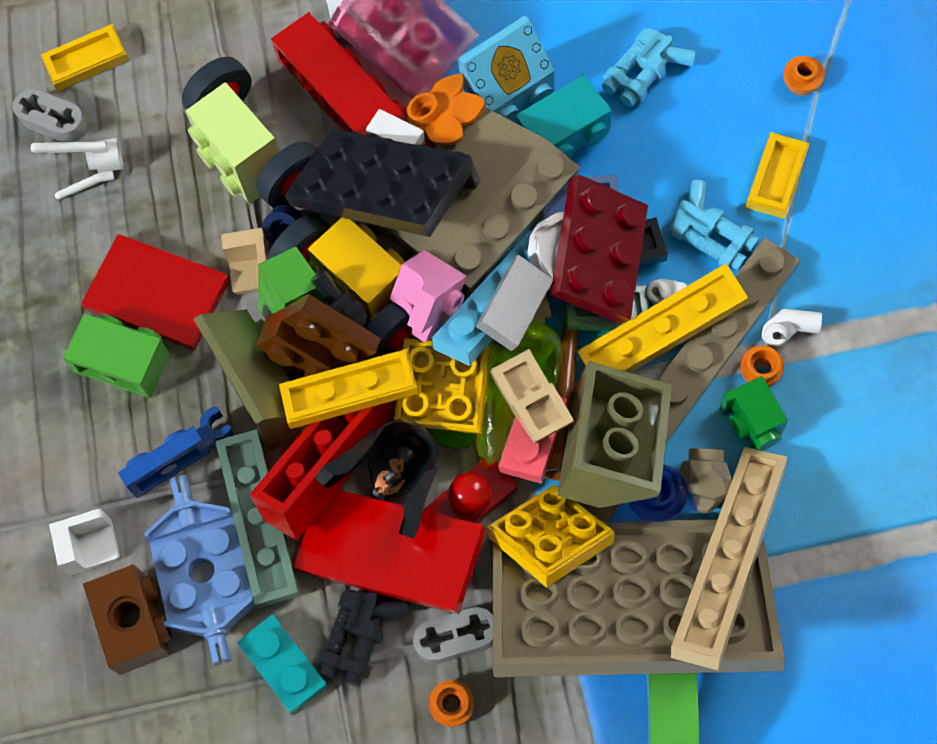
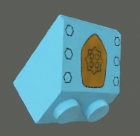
M526 15L458 58L459 72L463 74L465 80L463 92L480 96L485 100L486 108L512 122L516 121L518 113L555 92V71Z

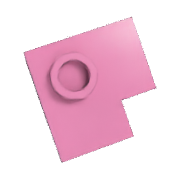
M423 250L402 264L389 299L406 310L410 316L407 325L412 327L411 334L426 343L461 306L464 300V294L461 293L467 276Z

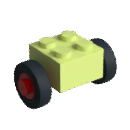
M220 57L208 62L194 73L182 93V104L192 125L187 130L191 138L198 145L196 149L198 155L210 169L214 166L218 168L223 174L220 176L222 183L234 197L240 193L249 205L261 196L272 208L279 205L290 206L285 193L317 148L310 142L301 141L279 151L275 138L243 103L252 83L247 69L233 57Z

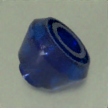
M663 464L659 495L651 498V500L643 499L628 503L639 517L651 522H665L673 519L683 510L688 496L687 485L682 475L676 469Z

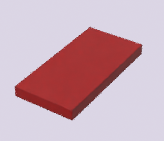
M338 490L306 529L293 569L299 573L459 615L486 528L481 524L423 511L420 527L415 538L412 539L399 533L404 517L403 505Z

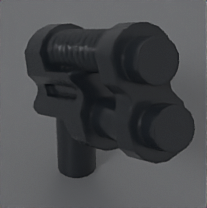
M325 270L320 271L311 279L313 285L323 296L322 302L358 325L365 326L366 311L359 303L351 300L348 290L341 293Z
M345 590L338 603L340 609L338 610L337 618H335L336 621L332 627L331 635H329L327 647L324 649L325 651H321L318 663L322 665L319 674L336 679L338 671L346 673L343 682L360 687L362 680L368 679L372 667L368 666L375 643L380 644L383 638V634L378 629L381 619L409 615L408 601L401 599L380 601L375 592ZM347 634L358 637L351 659L340 656Z

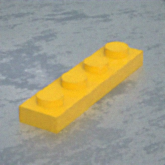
M725 263L577 352L585 365L591 361L631 373L749 304V298Z

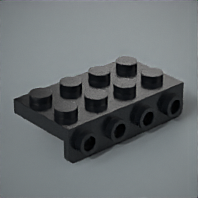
M330 129L313 153V156L285 193V197L290 206L431 237L461 188L476 189L480 183V178L471 155L459 151L452 152L431 148L422 144L415 145L395 141L390 138L362 135L353 131L347 132Z

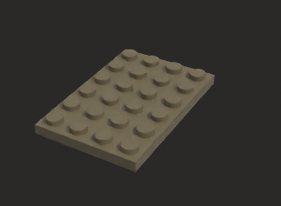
M718 519L603 522L615 532L614 543L547 588L493 542V676L531 677L783 671L785 657L764 537L719 671L671 658V645Z

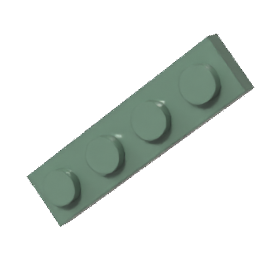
M255 429L215 441L254 605L258 609L299 597L300 592L286 536L283 532L263 521L250 496L253 489L269 472L258 430Z

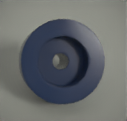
M289 205L274 207L263 221L262 229L266 239L273 245L281 233L297 219L303 217V214Z

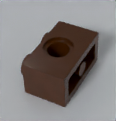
M133 564L83 583L108 668L122 675L171 656L167 642L173 639L172 633L164 624V621H167L165 616H158L153 601L159 599V593L151 574L145 575ZM132 609H140L138 622L132 627L123 628L122 621L125 614Z

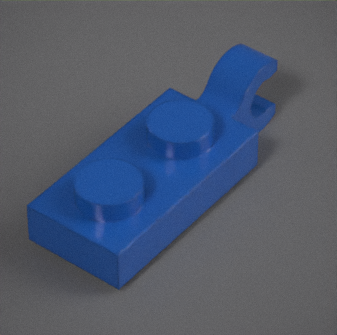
M212 407L206 410L200 419V426L197 430L192 426L187 430L175 431L157 449L150 453L138 454L130 459L126 464V468L118 472L128 490L136 498L142 496L211 453L209 448L216 444L215 441L233 436L234 432L229 424L219 430L212 429V424L223 417L219 408Z

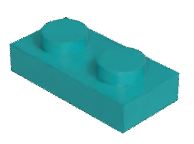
M273 614L237 642L292 715L329 687Z

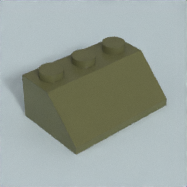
M247 309L201 314L195 317L194 321L269 449L272 451L301 434L308 425L290 429L279 384L290 381L289 377L295 374L293 369L289 366H282L273 362L265 356L261 349L255 346L265 324L264 321L260 319L254 322Z
M589 361L573 392L570 414L574 423L568 425L557 496L598 508L657 497L661 491L672 385Z

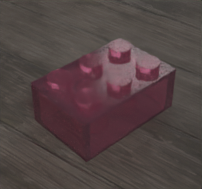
M343 0L328 23L411 99L418 94L429 93L434 84L442 79L458 58L464 54L479 36V33L443 0Z

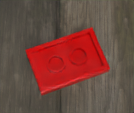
M117 234L81 305L87 311L98 315L106 314L112 316L129 327L151 329L157 332L162 337L161 339L195 351L203 335L196 325L194 318L201 314L215 312L230 282V278L226 273Z

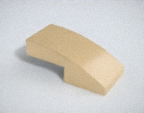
M530 349L491 369L490 374L534 444L574 423L571 414L553 383L549 384Z

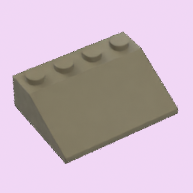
M486 107L482 115L475 122L468 126H462L464 136L460 142L452 145H441L438 148L471 155L480 178V183L474 190L461 188L431 237L374 225L409 256L414 257L425 250L465 274L467 277L461 293L464 294V302L529 230L532 231L568 191L570 179L577 176L580 166L548 140Z

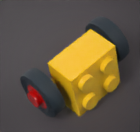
M307 214L297 219L281 233L271 247L267 260L296 246L312 270L315 269L316 274L325 270L341 293L347 290L350 292L351 300L359 303L366 311V330L381 338L376 353L364 358L365 360L403 350L404 338L415 339L416 337L411 334L412 327L407 325L410 318L409 314L403 307L389 298L402 264L405 261L393 249L389 248L385 251L378 245L375 234L362 222L356 225L350 219L341 218L331 226L321 216Z

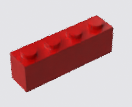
M396 400L308 424L250 493L263 521L297 541L355 471L353 470L327 489L315 479L320 469L352 448L372 429L378 430L386 422L393 421Z

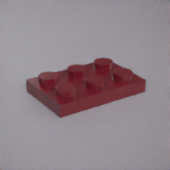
M580 174L570 179L550 296L620 324L631 320L648 205Z

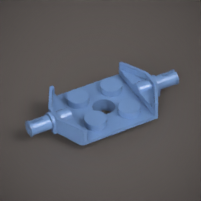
M180 475L178 476L179 481L176 477L169 480L175 500L174 507L144 533V536L149 541L167 618V621H164L165 626L171 631L205 637L209 644L213 661L212 665L218 666L222 665V661L225 664L232 661L226 636L229 635L228 631L248 614L255 605L231 509L196 502L192 499L188 476ZM204 561L213 563L215 570L209 581L205 583L193 581L192 572L197 564Z

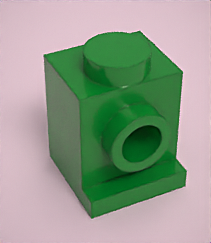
M763 376L723 394L719 407L723 415L732 413L729 419L733 430L740 439L746 438L751 448L757 447L758 450L762 451L772 447L782 439L780 435L783 434L788 420Z

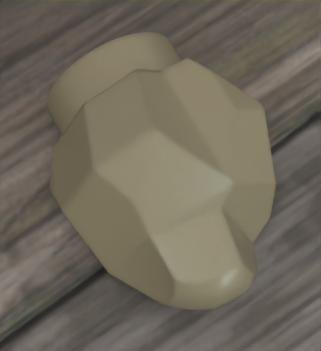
M690 448L688 461L682 462L677 475L681 485L690 494L694 509L700 513L712 512L725 499L732 479L727 463H724V450Z

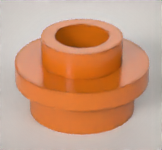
M797 56L791 59L786 64L783 73V79L788 89L797 95H809L818 90L825 76L821 63L810 56ZM798 71H805L811 75L803 76Z
M756 346L744 354L740 364V371L747 383L763 376L767 385L771 387L781 379L784 372V362L781 355L773 348ZM763 363L768 366L769 372L760 374L755 370L754 365Z
M444 681L438 684L430 694V713L443 726L458 727L466 723L473 714L475 707L473 694L460 681ZM454 696L460 700L461 704L457 711L447 712L444 709L443 704L448 697Z

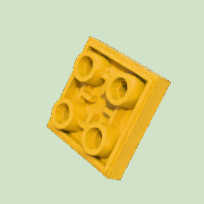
M404 338L403 350L407 349L419 394L396 400L394 420L400 418L411 420L426 429L482 434L492 348L487 346L469 366L434 350L432 341L425 343L418 339Z
M555 484L487 526L488 538L546 588L612 545L615 537V532L578 502L557 496L558 487Z

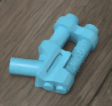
M650 28L644 29L639 33L635 43L627 50V53L622 56L620 61L603 75L604 82L601 86L610 95H613L616 91L621 92L620 100L628 107H632L634 104H641L648 95L646 91L654 80L660 81L665 76V65L667 62L693 66L696 50L672 47V36H666ZM634 66L642 70L635 79H630L626 76Z
M701 180L691 181L688 201H681L678 211L674 212L672 218L674 223L671 222L668 232L678 241L682 242L685 240L688 244L695 246V248H698L703 253L705 252L709 257H713V259L719 261L718 265L722 266L726 263L729 268L732 267L739 271L747 258L740 252L745 249L751 253L757 246L760 238L753 235L754 229L749 226L743 225L741 228L724 217L725 212L719 208H711L709 210L704 208L706 183ZM717 232L732 241V243L726 248L720 245L719 242L713 241L710 236Z

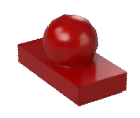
M489 454L470 471L456 476L450 487L425 507L423 511L478 524L518 490V484L508 474L499 471V464Z

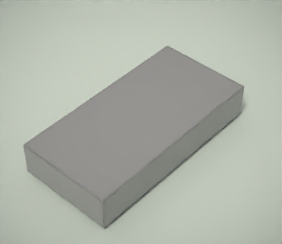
M517 255L508 266L476 327L512 351L519 345L554 279L520 255Z

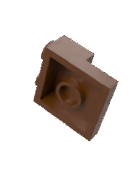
M308 294L267 317L255 346L261 349L267 358L279 365L293 368L303 378L350 365L375 354L381 338Z

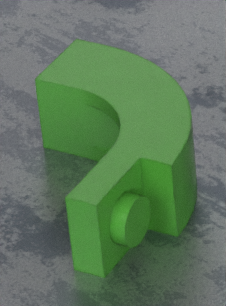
M697 673L646 674L648 700L647 744H699Z

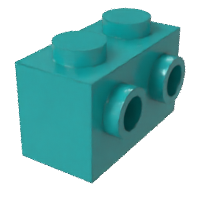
M582 75L516 115V124L548 140L567 157L571 158L575 151L588 143L589 145H594L606 137L611 128L612 110L585 75Z

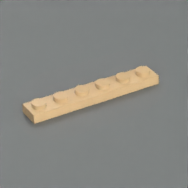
M744 447L671 645V658L719 671L786 471L787 456Z

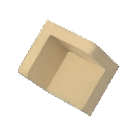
M256 228L221 234L222 250L229 262L231 287L234 295L258 292V264L267 260L270 251L263 229Z

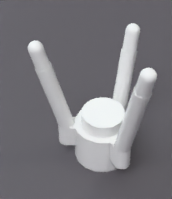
M118 138L93 142H45L31 144V151L33 153L85 152L89 170L97 169L98 174L56 192V199L73 195L100 182L115 180L114 170L123 169V158Z

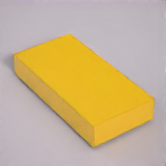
M113 24L40 54L57 92L129 61Z
M770 132L745 208L785 219L810 143Z

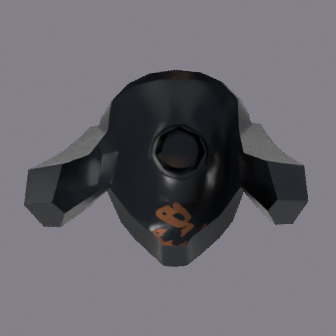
M401 418L389 421L378 430L372 429L352 448L324 465L315 479L328 489L366 462L365 459L368 458L372 498L387 501L411 493L403 505L404 517L399 533L414 539L420 527L427 495L438 471V468L435 466L438 455L436 442L426 428L414 421Z

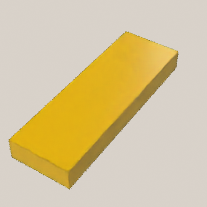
M407 349L279 384L290 429L419 394Z

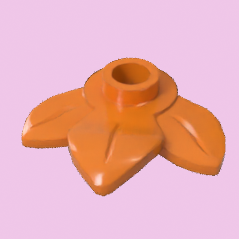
M463 74L450 75L436 82L430 93L418 94L409 102L407 107L408 122L423 130L433 143L439 145L456 144L463 139L464 132L462 126H468L475 122L482 115L486 102L478 95L463 92L465 83Z

